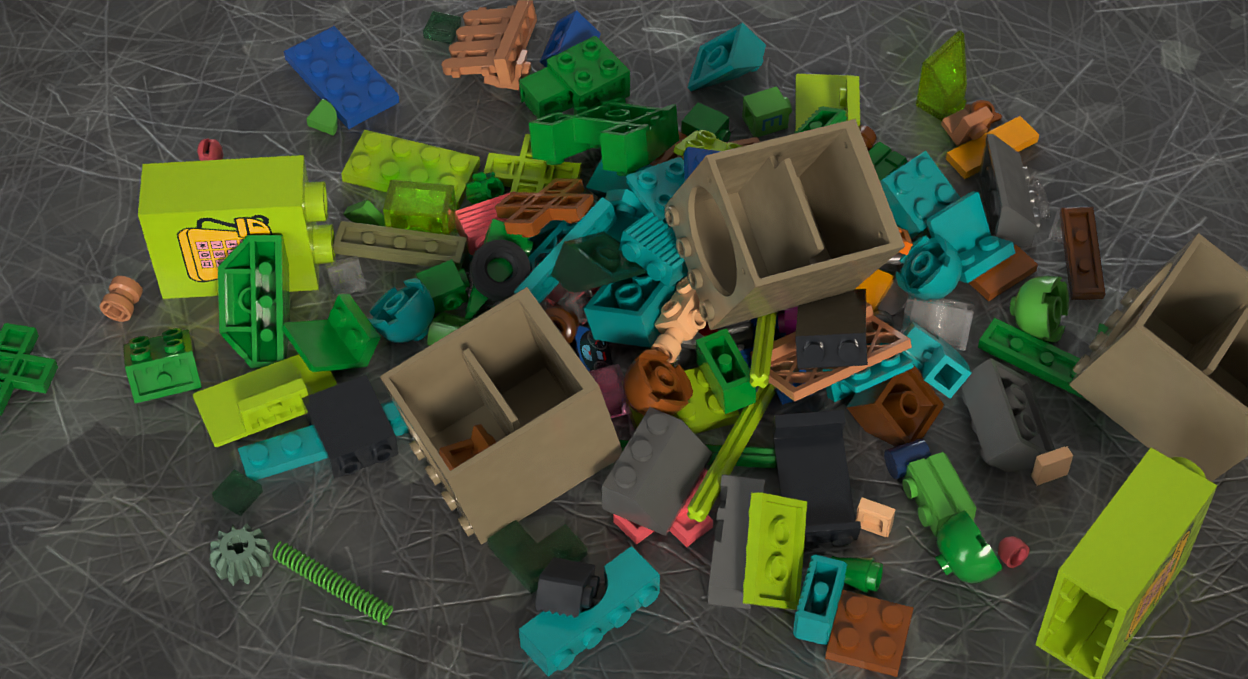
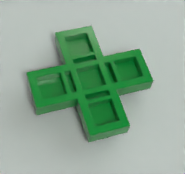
M4 323L0 331V415L3 414L14 388L46 394L58 369L55 359L30 355L39 337L37 329L34 327Z

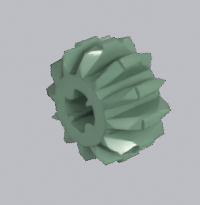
M246 523L241 530H238L232 524L231 532L219 531V540L211 542L209 561L211 567H214L217 576L221 580L228 578L229 582L234 586L239 579H243L249 585L251 576L254 575L262 578V568L270 567L271 560L269 555L271 547L260 528L252 531L251 526Z

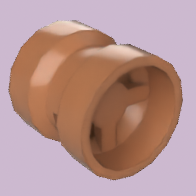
M116 276L109 285V294L103 297L99 307L102 313L110 319L126 322L130 320L134 312L133 304L139 301L143 289L139 283L129 277Z

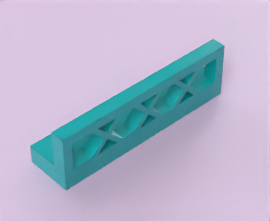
M602 197L598 202L595 201V205L579 222H576V225H574L575 223H567L563 220L528 257L530 271L532 270V272L515 289L514 294L528 287L540 304L618 220L613 205ZM542 258H545V259L537 266V263H538Z

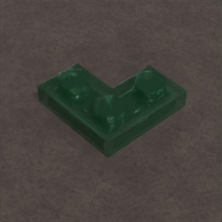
M516 520L487 539L488 547L531 594L538 590L540 574L546 569L553 557L578 562L588 555L587 547L566 524L538 543Z

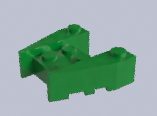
M618 98L602 102L603 105L590 110L585 106L575 108V115H566L558 112L529 122L533 159L546 161L547 165H559L565 162V158L591 148H601L603 170L615 171L618 176H627L635 173L637 169L649 165L679 141L676 104L657 108L626 104L625 98Z

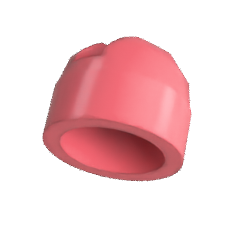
M206 138L198 145L197 153L200 161L223 159L222 146L216 139L209 140V138Z
M1014 536L1003 538L998 546V555L1009 568L1021 565L1030 552V548L1021 539Z

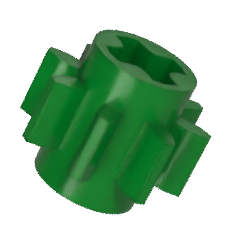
M484 172L475 173L472 175L474 182L466 183L465 185L467 187L466 199L473 205L504 195L503 182L495 177L494 172L486 174Z

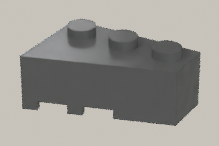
M722 475L720 504L717 511V527L708 589V604L751 609V604H743L751 493H764L765 479Z

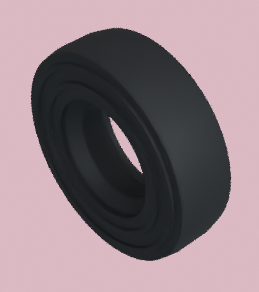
M493 240L482 245L475 252L470 265V276L475 288L482 295L493 300H506L513 296L515 289L530 275V263L526 253L518 245L507 240ZM496 258L505 259L512 265L513 275L507 281H495L488 274V264Z

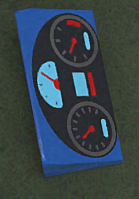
M579 326L574 340L576 355L601 390L617 387L608 342L594 340L590 328Z

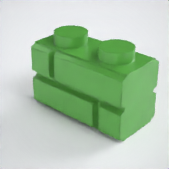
M941 452L929 456L927 459L923 458L907 465L905 479L902 481L904 492L909 499H915L918 505V516L924 527L929 526L934 536L937 537V533L943 523L963 510L974 521L977 508L946 453Z

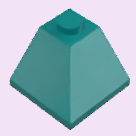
M743 23L699 47L687 88L692 92L739 78L748 72L756 71L763 63L766 44Z

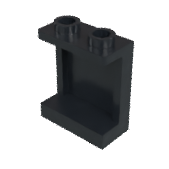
M366 374L302 398L306 419L316 432L329 460L334 478L355 474L360 469L376 463H384L391 459V457L398 455L396 435Z

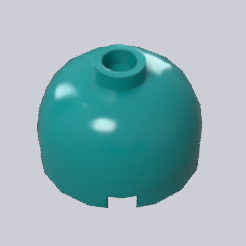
M934 234L935 237L928 238L925 235L913 242L908 255L903 254L900 262L904 264L901 273L896 271L898 286L918 300L936 301L944 298L955 289L962 274V262L958 251L937 234Z
M417 278L403 281L407 287L399 291L395 287L388 290L370 310L373 319L368 318V320L382 337L391 342L419 341L428 334L429 326L434 318L435 306L429 290Z

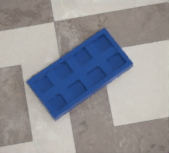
M335 26L284 51L285 60L321 100L324 99L333 105L337 117L348 129L399 103L398 93Z

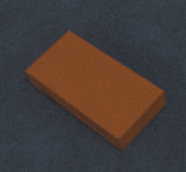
M1016 244L1014 245L1015 254L969 282L988 302L1037 271L1038 264Z

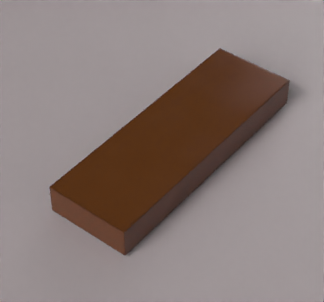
M1094 207L1061 208L1059 215L1071 300L1104 299L1106 293Z

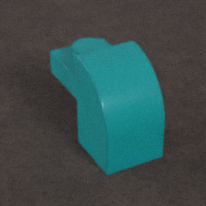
M912 322L903 333L910 338L912 348L901 353L913 360L914 366L921 371L925 382L951 399L972 374L968 363L938 335L937 337L933 336L915 322Z

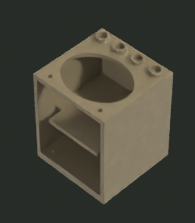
M856 119L706 155L665 205L666 221L670 227H673L677 238L676 248L678 254L685 260L688 268L689 284L692 289L696 290L700 301L699 311L704 321H707L710 330L853 291L905 247Z
M1198 233L1139 289L1136 290L1134 287H1131L1120 300V303L1123 305L1121 311L1116 309L1104 323L1108 327L1105 333L1101 331L1088 346L1092 350L1089 356L1084 354L1072 370L1077 374L1069 386L1149 449L1152 447L1169 458L1177 456L1194 462L1204 472L1206 479L1212 482L1248 456V271Z
M528 287L380 376L414 439L408 443L419 461L423 458L427 460L429 465L424 469L435 486L442 483L445 491L441 495L451 511L458 508L462 514L457 519L468 537L475 534L481 545L615 462L623 452L599 385ZM482 424L487 433L494 437L496 443L450 471L439 455V449L470 439L473 426Z

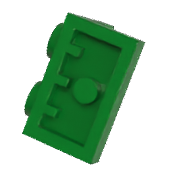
M593 36L547 59V67L573 93L574 115L575 108L585 106L590 110L603 105L602 102L630 96V70L597 36Z
M338 294L328 319L285 322L282 326L283 332L312 372L367 367L381 338L350 294Z
M173 328L164 331L161 336L152 338L139 336L123 345L125 370L135 404L202 388L188 329Z

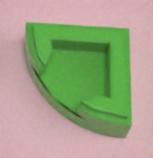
M322 99L306 118L307 125L334 136L338 129L337 113L331 103Z
M369 200L348 206L343 214L354 223L385 227L388 222L387 218Z

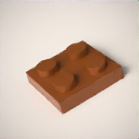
M842 590L825 659L897 677L914 607Z

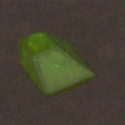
M960 30L922 63L916 106L940 121L964 109L967 102L965 99L967 88L964 33Z

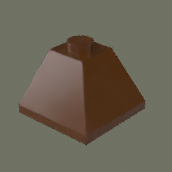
M914 366L910 370L856 393L846 408L865 432L896 447L920 438L923 439L944 407V403L931 386L923 380L921 373Z

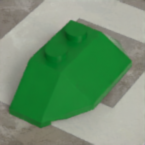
M248 235L218 266L219 333L245 360L250 368H263L282 361L287 357L289 339L283 332L282 326L285 322H290L289 262L283 235Z

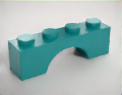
M632 546L604 566L606 593L595 607L580 613L575 618L572 614L567 617L565 614L559 615L558 612L552 614L550 610L546 613L542 611L519 628L520 647L548 677L557 670L566 669L574 661L576 655L586 648L591 649L602 640L604 634L614 627L619 628L630 619L632 613L642 606L647 607L657 599L660 593V574Z

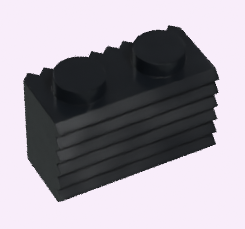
M553 557L539 577L535 604L537 611L543 609L546 613L550 610L552 614L557 611L559 615L565 613L568 617L572 614L575 618L583 608H590L592 598L597 596L600 577L594 576L595 565Z

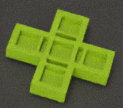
M525 133L520 156L489 153L484 173L494 172L495 177L503 182V186L511 187L510 192L539 193L555 178L579 179L581 163L564 162L559 165H547L544 160L533 159L530 134Z

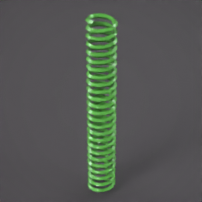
M281 541L275 545L272 554L274 560H277L284 566L286 565L287 568H291L297 574L300 573V576H304L305 579L318 584L319 587H322L329 593L331 592L332 595H336L337 598H341L342 601L345 600L347 604L350 603V606H354L355 609H359L365 615L368 614L369 617H373L379 623L382 622V625H388V622L384 621L390 617L393 605L388 606V602L384 603L383 599L379 600V597H375L374 594L370 595L369 591L365 592V589H361L360 586L356 587V583L352 584L351 580L347 581V578H343L342 575L338 576L337 572L334 573L333 570H329V567H324V564L320 565V562H316L315 559L311 560L310 556L307 557L305 553L302 554V551H298L297 548L293 549V546H289L288 543L280 547L276 557L275 553Z

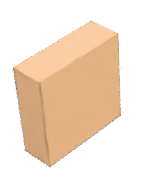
M1068 446L1036 457L1031 477L1037 486L1068 475L1073 459V454Z
M862 497L857 508L856 521H860L861 529L883 537H889L896 509Z

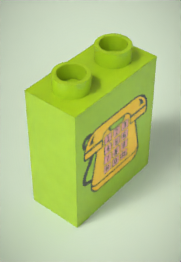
M304 155L142 164L138 217L163 299L219 296L218 266L248 235H283L289 262V292L319 290V264L335 263L336 254H334L333 250L335 235L333 224L317 225L318 221H327L326 184L325 181L309 182Z
M1151 447L1058 570L1035 645L1089 679H1104L1186 564L1218 485L1207 480L1204 472L1194 462L1177 456L1169 458Z

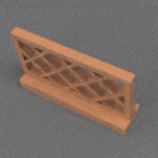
M866 302V343H871V345H867L868 365L798 369L796 332H793L773 342L769 383L793 401H797L854 375V373L867 369V367H871L912 348L911 340L874 316L872 305ZM880 343H891L889 345H880ZM753 351L750 352L751 360H752ZM823 369H834L832 371L822 372ZM799 370H813V372H799ZM793 383H804L797 387L793 386Z

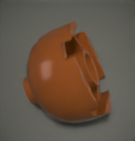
M655 349L645 350L630 364L625 373L623 382L625 396L630 407L645 416L650 407L674 416L689 403L688 400L693 395L691 382L684 369L679 364L674 368L666 361L670 356Z

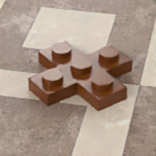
M555 178L539 193L511 192L495 206L498 218L507 219L504 222L507 234L521 235L528 238L539 234L541 229L552 220H565L567 223L579 222L595 205L593 194H581L585 191L582 179Z

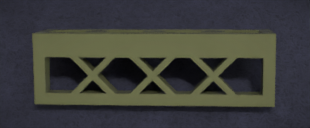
M341 221L333 243L334 254L429 267H434L453 259L457 270L461 268L468 269L470 262L467 237Z

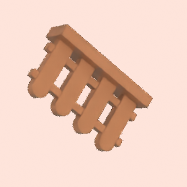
M518 0L516 6H507V8L502 9L480 7L478 10L466 12L463 15L465 26L456 30L459 42L449 46L451 58L444 60L441 64L443 73L445 75H452L453 78H460L461 75L468 74L490 76L491 73H497L500 85H512L517 60L521 50H526L537 22L533 0Z

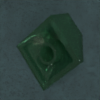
M604 231L565 241L551 276L558 280L564 289L577 293L645 274L647 271L635 261H628L623 256L622 251L619 250L620 242Z

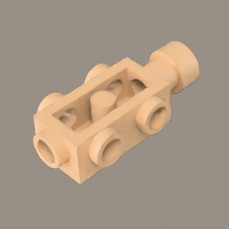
M688 276L678 282L674 295L662 307L661 315L654 324L661 335L657 337L651 350L655 349L670 356L666 360L668 363H673L682 350V342L693 339L698 330L703 329L707 322L701 317L699 311L700 301L696 290L692 289L689 284Z

